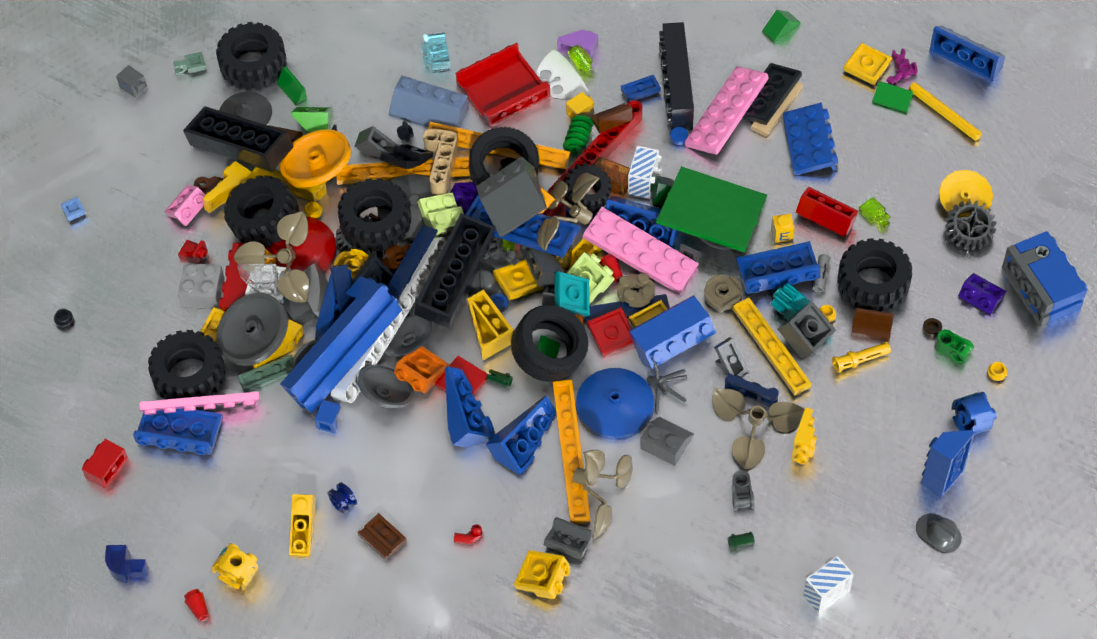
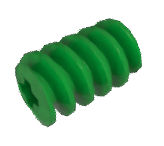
M577 115L571 119V124L563 142V149L571 152L572 156L579 157L586 149L588 138L594 126L589 117Z

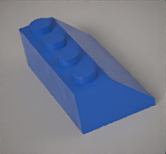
M935 26L933 29L929 51L992 82L1003 68L1005 56L1001 53L991 50L983 44H979L944 26Z
M615 196L607 199L605 209L674 248L679 231L656 223L661 209Z
M694 295L628 331L642 365L651 369L654 368V363H657L658 366L717 333L709 314Z
M973 430L943 432L939 438L934 437L929 444L930 450L926 455L928 459L924 464L926 468L922 472L923 479L921 484L939 497H942L965 470L975 432Z

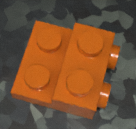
M421 346L397 362L394 374H396L398 380H405L411 384L415 391H421L425 394L435 386L437 379L450 364Z

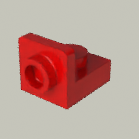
M186 240L178 253L179 258L194 264H200L208 253L205 241L201 240L198 244Z

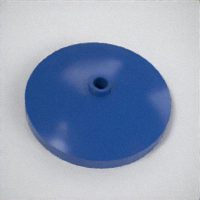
M607 368L590 375L581 384L576 396V411L582 425L592 434L608 440L627 439L640 433L649 424L654 412V395L646 380L637 373L623 368Z

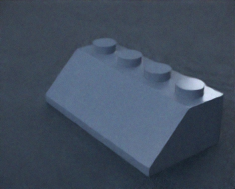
M401 75L394 88L389 115L425 127H429V123L434 122L459 128L469 110L468 96Z

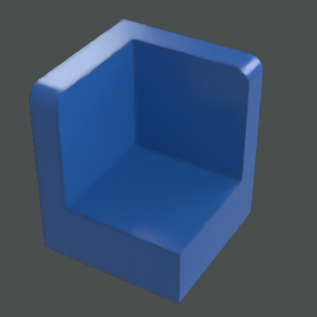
M322 400L314 419L317 429L336 433L338 428L336 419L341 409L340 404Z

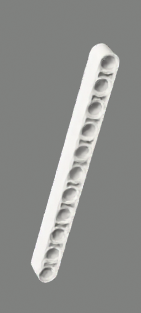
M434 237L414 271L409 284L406 285L398 299V305L402 311L331 391L332 399L348 403L356 400L360 393L357 384L359 373L365 367L377 365L421 293L430 272L447 242L444 237Z

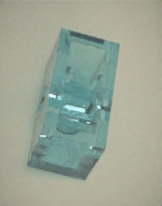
M445 32L424 35V43H421L422 52L426 53V56L423 58L425 67L429 68V74L451 71Z

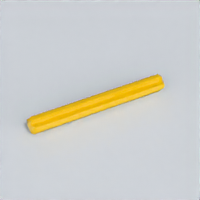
M913 82L909 86V90L913 91L915 96L973 140L977 141L981 137L982 132L919 84Z

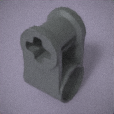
M739 470L732 477L734 511H737L739 508L755 509L750 475L746 471ZM737 481H744L745 484L739 485Z

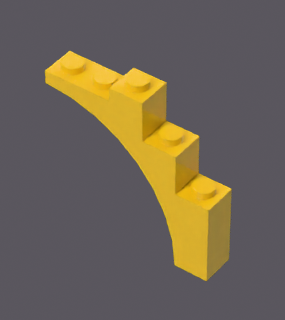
M234 161L224 169V180H221L214 189L205 194L203 204L204 210L211 213L226 203L227 198L231 197V192L236 190L240 183L243 184L247 182V179H255L256 176L260 175L281 179V181L286 183L294 196L303 198L308 202L318 203L327 194L326 182L312 187H296L286 182L281 172L276 168L273 172L255 167L251 172Z

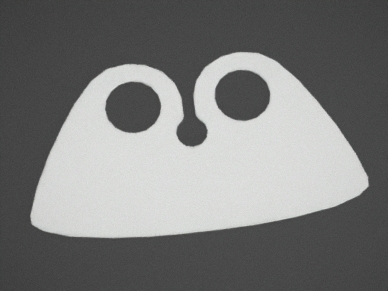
M556 50L548 53L538 66L536 74L542 82H550L555 77H560V81L550 84L551 97L572 99L581 92L588 96L589 93L585 83L570 62ZM543 70H549L551 77L544 79L540 76V73ZM559 85L563 88V91L560 94H554L552 87Z

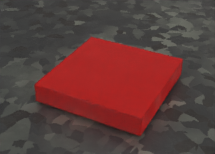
M622 307L589 320L586 323L602 357L633 345L628 332L632 327Z
M457 356L449 365V367L462 369L473 388L471 392L473 396L487 381L488 373L460 356ZM444 371L435 382V386L446 393Z

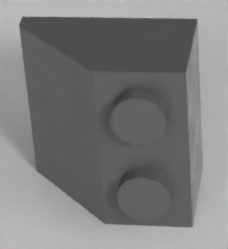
M810 301L794 313L777 329L801 359L814 353L836 331L813 301Z
M658 417L649 423L642 434L640 449L675 466L692 440L694 433Z

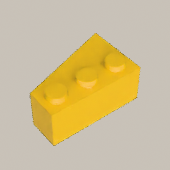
M484 290L467 298L468 310L482 360H485L511 345L514 329Z

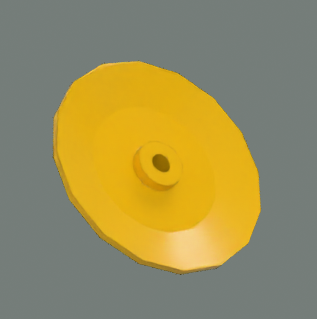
M960 170L947 175L943 180L939 190V197L942 206L947 212L953 210L954 205L959 206L961 201L966 204L967 200H970L972 204L978 200L979 206L985 203L984 209L986 210L991 207L993 192L986 178L977 172ZM970 213L961 214L958 218L969 217Z

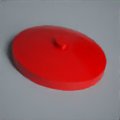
M306 216L308 222L306 240L300 246H293L289 242V245L296 253V258L291 262L290 268L291 270L298 269L304 271L315 263L325 273L331 267L336 257L337 246L335 237L325 223ZM281 239L282 241L279 243L275 242L272 243V246H265V249L272 254H277L279 250L287 248L286 240ZM276 258V264H275V266H279V267H286V266H287V264L280 263V262L278 261V259Z

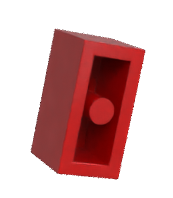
M104 439L101 444L96 446L90 459H87L83 464L82 471L85 478L106 488L128 458L125 449Z

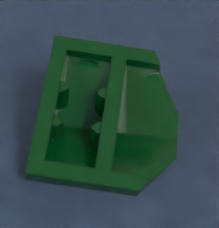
M652 174V177H655V183H651L652 204L654 207L662 208L674 180Z

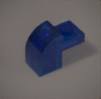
M106 545L105 562L115 580L127 583L128 576L141 577L142 575H148L149 567L146 560L130 559L127 545Z

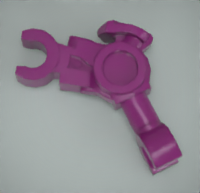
M903 48L900 55L896 54L895 50H892L891 57L895 61L894 64L897 71L894 76H889L886 81L894 86L897 85L900 79H908L911 75L916 76L918 72L916 63L912 62L909 64V60L905 59L906 51Z

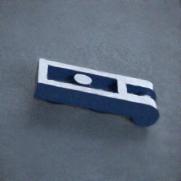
M728 373L725 379V389L736 390L744 397L769 407L778 402L779 391L776 388L767 389L759 383L750 382L739 375Z

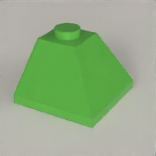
M296 107L291 112V116L308 133L318 130H331L332 107Z

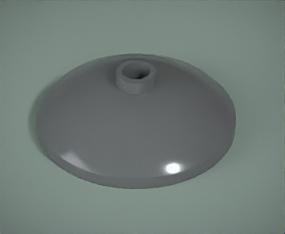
M379 365L368 366L362 369L358 375L357 384L360 391L369 401L378 406L389 409L402 408L407 406L414 396V389L411 384L405 380H398L396 374H394L395 370Z

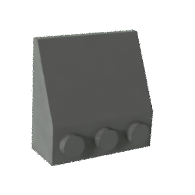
M523 157L518 158L476 186L480 200L501 238L547 209L535 169Z

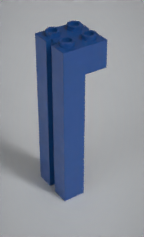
M360 276L346 292L348 296L355 298V300L280 383L302 409L313 413L322 400L328 396L402 311L398 305L399 301L388 293L389 289L380 282L378 284L371 278L366 279Z

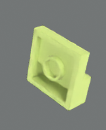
M453 192L422 198L417 201L425 226L437 229L436 236H442L452 231L460 214H464L462 207L457 206Z
M584 252L567 273L589 279L591 303L600 292L604 293L615 278L612 276L614 272L605 265L603 267L599 263L601 259L594 253L590 255Z

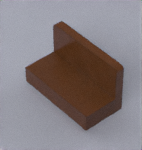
M623 103L592 115L591 120L597 131L601 133L632 121V107L630 105L626 106Z
M855 308L851 336L889 342L894 314Z

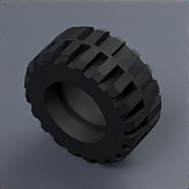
M247 22L244 25L242 23L238 24L236 28H230L228 33L225 32L217 44L216 55L223 78L230 85H235L236 88L241 90L242 88H245L247 91H251V89L261 90V87H269L272 82L275 83L279 79L278 76H280L283 67H286L287 64L282 37L279 36L275 29L272 30V27L268 25L263 26V23L257 22L253 24V22ZM250 51L265 53L263 57L255 61L244 62L238 60L241 55Z
M260 175L256 176L255 179L249 178L246 180L247 182L240 183L238 188L231 192V197L227 198V206L224 207V218L233 234L241 243L260 242L264 246L269 247L272 246V243L282 241L277 232V225L283 217L299 212L298 202L286 183L277 177L267 175L263 177ZM272 205L265 214L251 219L257 210L264 206Z
M368 178L364 182H356L354 187L351 185L347 189V193L344 192L342 194L337 211L341 231L345 239L356 248L360 246L361 250L366 251L368 249L378 251V249L382 248L386 250L389 249L388 246L398 244V240H403L406 236L405 233L410 229L411 213L407 195L401 190V187L397 184L393 185L392 181H383L382 178H376V180ZM373 207H382L391 212L385 219L378 222H366L358 218L363 211Z
M869 238L865 242L860 240L856 245L852 244L848 247V251L843 253L839 264L837 283L839 284L840 293H843L842 297L846 301H850V305L853 307L858 306L860 309L886 312L888 308H896L898 303L901 304L905 300V296L909 292L912 279V263L909 262L910 258L906 253L903 254L904 250L901 247H895V243L891 241L888 243L880 238L879 240ZM869 267L880 268L886 271L892 279L885 283L874 284L865 281L858 272Z
M180 330L176 331L174 335L170 333L165 336L166 339H161L157 343V348L154 347L152 349V356L148 359L149 374L155 390L165 400L213 396V392H218L221 388L220 384L224 382V374L226 373L224 360L219 345L209 335L204 336V333L200 331L194 333L193 330H186V332ZM193 358L204 362L202 368L191 376L177 377L170 374L172 368L182 360Z

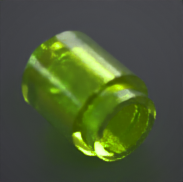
M576 45L568 51L569 59L579 72H586L592 67L593 60L583 47Z

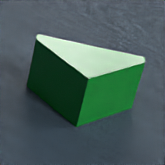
M776 10L762 32L773 42H776L798 27L801 22L787 11Z

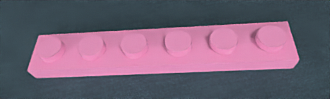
M259 392L139 402L140 412H144V415L156 414V411L164 410V413H174L176 409L184 408V411H195L196 407H204V410L215 409L217 405H223L224 408L235 407V404L243 403V406H253L255 402L259 401Z

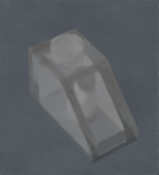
M238 264L240 278L255 292L269 295L277 294L279 274L276 264Z

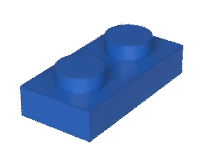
M653 74L621 85V92L628 103L661 92V87Z

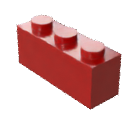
M808 186L801 195L795 213L846 237L853 228L858 210Z

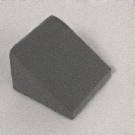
M684 244L680 245V253L695 262L699 260L702 252Z

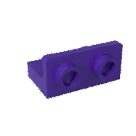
M473 182L455 183L450 193L453 192L457 206L462 207L465 215L477 195H479Z
M973 273L964 281L958 297L986 313L992 314L996 305L1004 298L1007 291Z

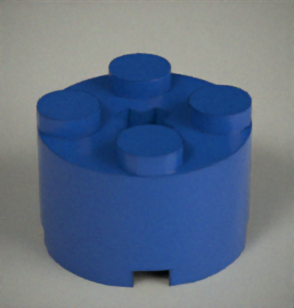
M976 392L955 399L952 403L951 408L955 410L956 416H953V420L958 431L973 430L976 435L992 429L997 414L991 408L984 392Z

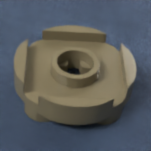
M645 273L622 276L617 285V296L622 303L625 301L631 307H643L648 305L652 298L654 299L655 285Z
M718 274L706 282L704 298L712 308H715L718 312H724L725 310L732 309L733 305L741 301L742 286L735 277ZM719 290L727 291L726 295H721Z

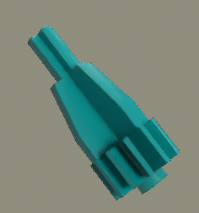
M787 283L783 289L779 287L773 294L775 299L772 300L770 305L788 319L810 301L791 284Z

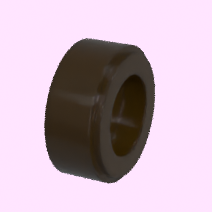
M929 318L923 323L922 331L929 338H936L942 330V323L938 319Z

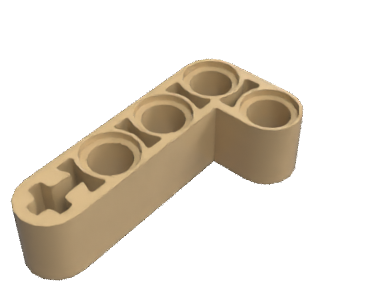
M428 129L423 133L424 149L436 154L430 174V188L432 195L437 196L446 194L458 154L457 134L453 131Z

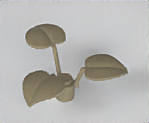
M583 173L576 180L572 189V201L578 205H571L563 199L568 190V186L564 181H558L554 185L553 190L549 194L555 200L548 209H555L561 201L571 208L570 215L572 218L553 216L551 219L547 218L544 220L537 232V242L543 250L547 251L549 242L558 230L559 220L571 221L575 224L580 222L584 225L590 222L593 213L580 200L600 179L599 177L590 173Z
M301 211L283 217L277 225L278 235L281 239L286 240L287 248L279 250L277 254L264 255L265 246L260 242H248L236 251L234 260L244 271L252 274L264 269L266 265L264 258H277L280 263L287 264L286 276L279 278L278 289L285 298L294 302L304 303L308 300L309 278L305 272L298 269L292 270L289 273L290 266L292 265L291 262L296 258V253L289 245V242L293 246H300L304 243L308 234L307 218L305 213Z
M714 388L712 395L713 408L721 419L732 421L736 415L743 416L749 414L748 420L753 425L750 438L741 436L732 444V455L743 469L756 466L764 457V442L754 439L756 427L763 423L764 418L768 421H773V427L777 431L788 433L798 426L805 410L794 403L776 402L769 407L768 413L762 406L758 405L747 409V411L740 412L745 407V398L740 392L733 389Z
M589 450L583 452L585 469L577 468L574 471L573 482L583 485V490L588 491L602 503L598 506L595 514L592 538L599 537L610 526L612 507L607 505V502L589 487L596 484L597 478L616 479V487H625L631 479L633 470L632 457L630 455H623L619 459L615 475L600 474L605 465V453L601 450Z

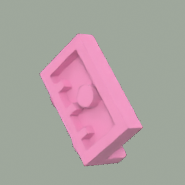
M187 184L164 212L169 217L176 218L184 226H187L204 206L203 197L205 194L198 187Z

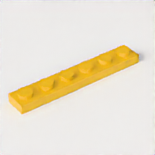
M747 298L733 305L732 310L793 395L796 396L811 388L812 383L751 299Z

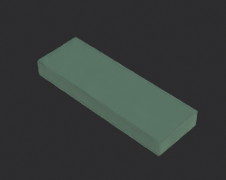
M292 355L237 375L243 392L248 393L286 378L292 371Z

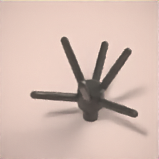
M654 363L655 376H648L647 382L656 388L655 413L659 412L660 390L664 395H667V392H669L681 401L686 402L687 399L667 386L668 382L687 379V375L678 376L685 373L686 370L682 369L665 376H660L657 363Z

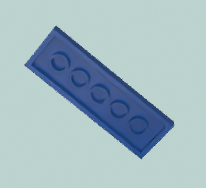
M477 195L466 215L494 226L479 195ZM537 214L502 238L495 229L494 236L564 258L579 232V225L559 220L558 230L549 242L547 251L543 250L537 242L539 227L545 219L552 218L543 214Z

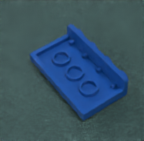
M822 102L783 112L795 176L830 166L833 171L837 170L838 157L836 153H833V149L836 148L833 138H830V134H833L830 123H827V119H830L827 108L824 109Z
M810 241L736 258L746 294L776 289L785 286L787 283L794 285L799 282L821 278L820 266L817 264Z
M184 408L176 409L174 413H164V410L156 411V414L144 415L143 412L138 430L134 431L133 437L135 442L142 446L153 445L161 449L171 448L179 452L190 451L198 455H212L223 416L220 413L201 410L184 411Z

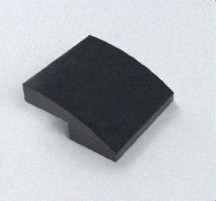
M409 144L395 145L394 152L381 153L380 161L403 169H411L427 162L433 157V152Z

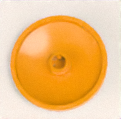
M329 129L314 131L292 143L294 147L281 161L279 168L285 181L293 186H316L332 179L344 169L351 156V146L345 135L341 132Z

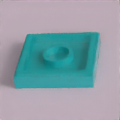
M560 271L556 272L555 306L562 307L576 315L589 316V279Z

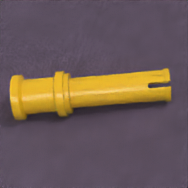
M884 342L855 353L849 351L846 355L832 357V365L836 373H841L844 369L856 368L859 363L890 354L891 349L889 344Z

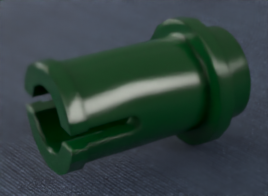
M493 369L489 370L491 375L487 374V381L500 384L503 388L511 386L513 376H510L509 373L503 374Z
M752 532L739 535L731 534L727 538L729 548H734V550H737V547L755 544Z

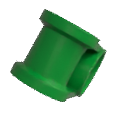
M947 329L941 330L938 333L934 344L937 352L959 364H964L967 360L966 356L974 349L971 341Z

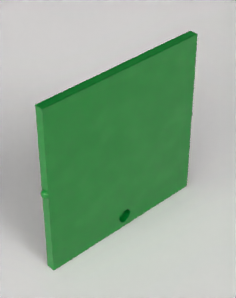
M681 166L670 192L667 193L666 201L656 223L745 253L754 228L758 225V218L766 201L767 194Z

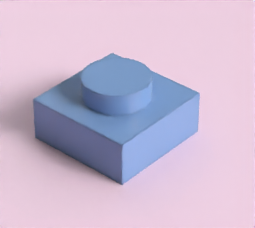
M78 197L60 204L68 221L86 214Z

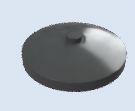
M409 174L397 177L391 181L393 185L397 184L400 186L401 190L407 195L411 223L410 229L405 233L406 236L403 240L414 241L421 227L425 225L417 201L434 195L431 193L430 177ZM377 207L380 221L391 213L385 208Z
M252 293L234 302L222 316L217 329V344L222 355L232 363L240 366L258 364L270 357L279 348L287 332L288 316L284 306L275 297L266 293Z

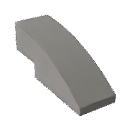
M314 263L303 272L307 274L310 282L308 302L313 313L319 317L328 282L324 272Z

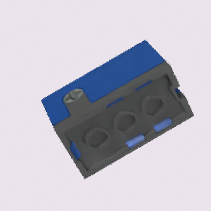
M1048 231L1007 247L1002 269L1040 326L1081 310L1088 290L1087 285L1083 280L1081 281L1075 267L1071 266L1066 254L1060 250L1055 238L1051 237Z

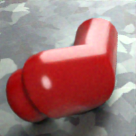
M475 524L467 534L455 533L454 543L473 544L481 538L483 534L482 527Z

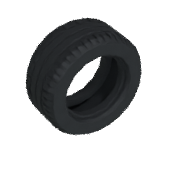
M511 127L492 128L484 132L483 135H480L474 142V145H472L469 155V172L475 187L491 177L486 171L483 162L492 150L498 148H510L516 151L534 167L538 176V149L533 140L518 129L516 130Z
M542 305L531 309L523 316L513 332L511 351L516 363L526 374L543 382H555L568 378L576 371L588 352L589 342L583 324L573 313L562 307ZM547 329L555 332L564 341L567 355L562 358H551L544 355L533 342V331Z

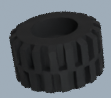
M583 163L582 166L580 164L576 165L575 169L572 168L565 179L568 190L564 195V200L571 205H578L572 201L573 186L580 175L590 173L600 178L592 187L595 194H586L580 202L593 214L595 210L599 212L601 207L605 206L612 189L610 177L607 178L608 174L606 171L602 172V168H596L595 164L590 166L587 163Z

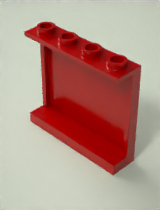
M518 43L492 53L490 56L476 61L474 64L462 68L455 73L456 84L464 95L468 96V100L488 127L551 97L550 85L547 81L542 82L519 52Z

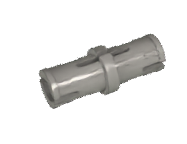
M820 254L818 256L821 278L814 280L813 290L815 292L822 293L825 291L831 259L827 254Z

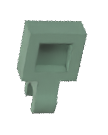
M202 52L185 55V60L173 62L176 75H180L186 70L189 73L206 70Z

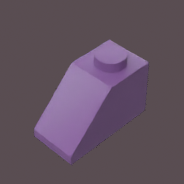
M581 29L561 36L557 39L558 51L591 61L598 47V34Z

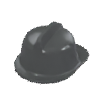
M487 263L481 264L468 290L470 296L482 290L489 297L497 294L498 282L493 276V270L496 269L492 265Z
M929 513L921 516L916 522L918 535L936 549L949 553L959 548L962 536L957 525L952 520L943 518L938 514Z

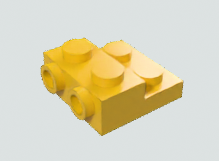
M805 407L794 439L791 458L800 464H807L808 458H813L817 437L814 436L815 428L813 425L815 418L812 417L813 409Z
M528 550L514 586L519 590L534 592L538 597L555 600L556 595L562 592L564 576L567 577L570 573L569 563L561 555Z

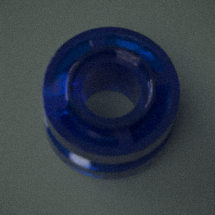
M342 482L336 485L337 490L331 489L327 492L333 506L343 514L349 511L348 506L354 507L358 504L352 490Z

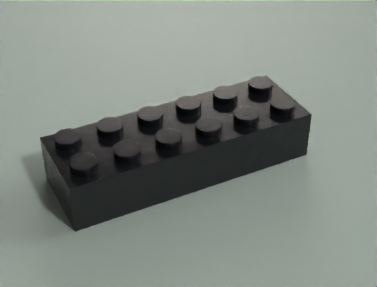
M684 22L662 23V31H659V53H661L660 64L663 68L662 81H664L663 91L664 96H666L665 109L668 113L667 125H671V130L675 127H683L690 131L693 130L694 104Z
M206 106L201 109L183 130L190 146L270 172L275 170L294 147L287 131Z
M460 214L415 303L414 315L450 329L494 239L496 227L465 214Z

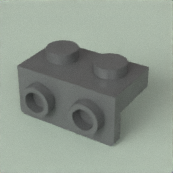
M555 517L552 529L544 539L543 545L581 560L590 545L592 530Z

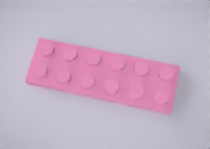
M736 66L685 140L686 147L717 155L769 79L768 74Z
M601 207L582 236L585 240L641 273L647 274L653 280L679 295L699 263Z

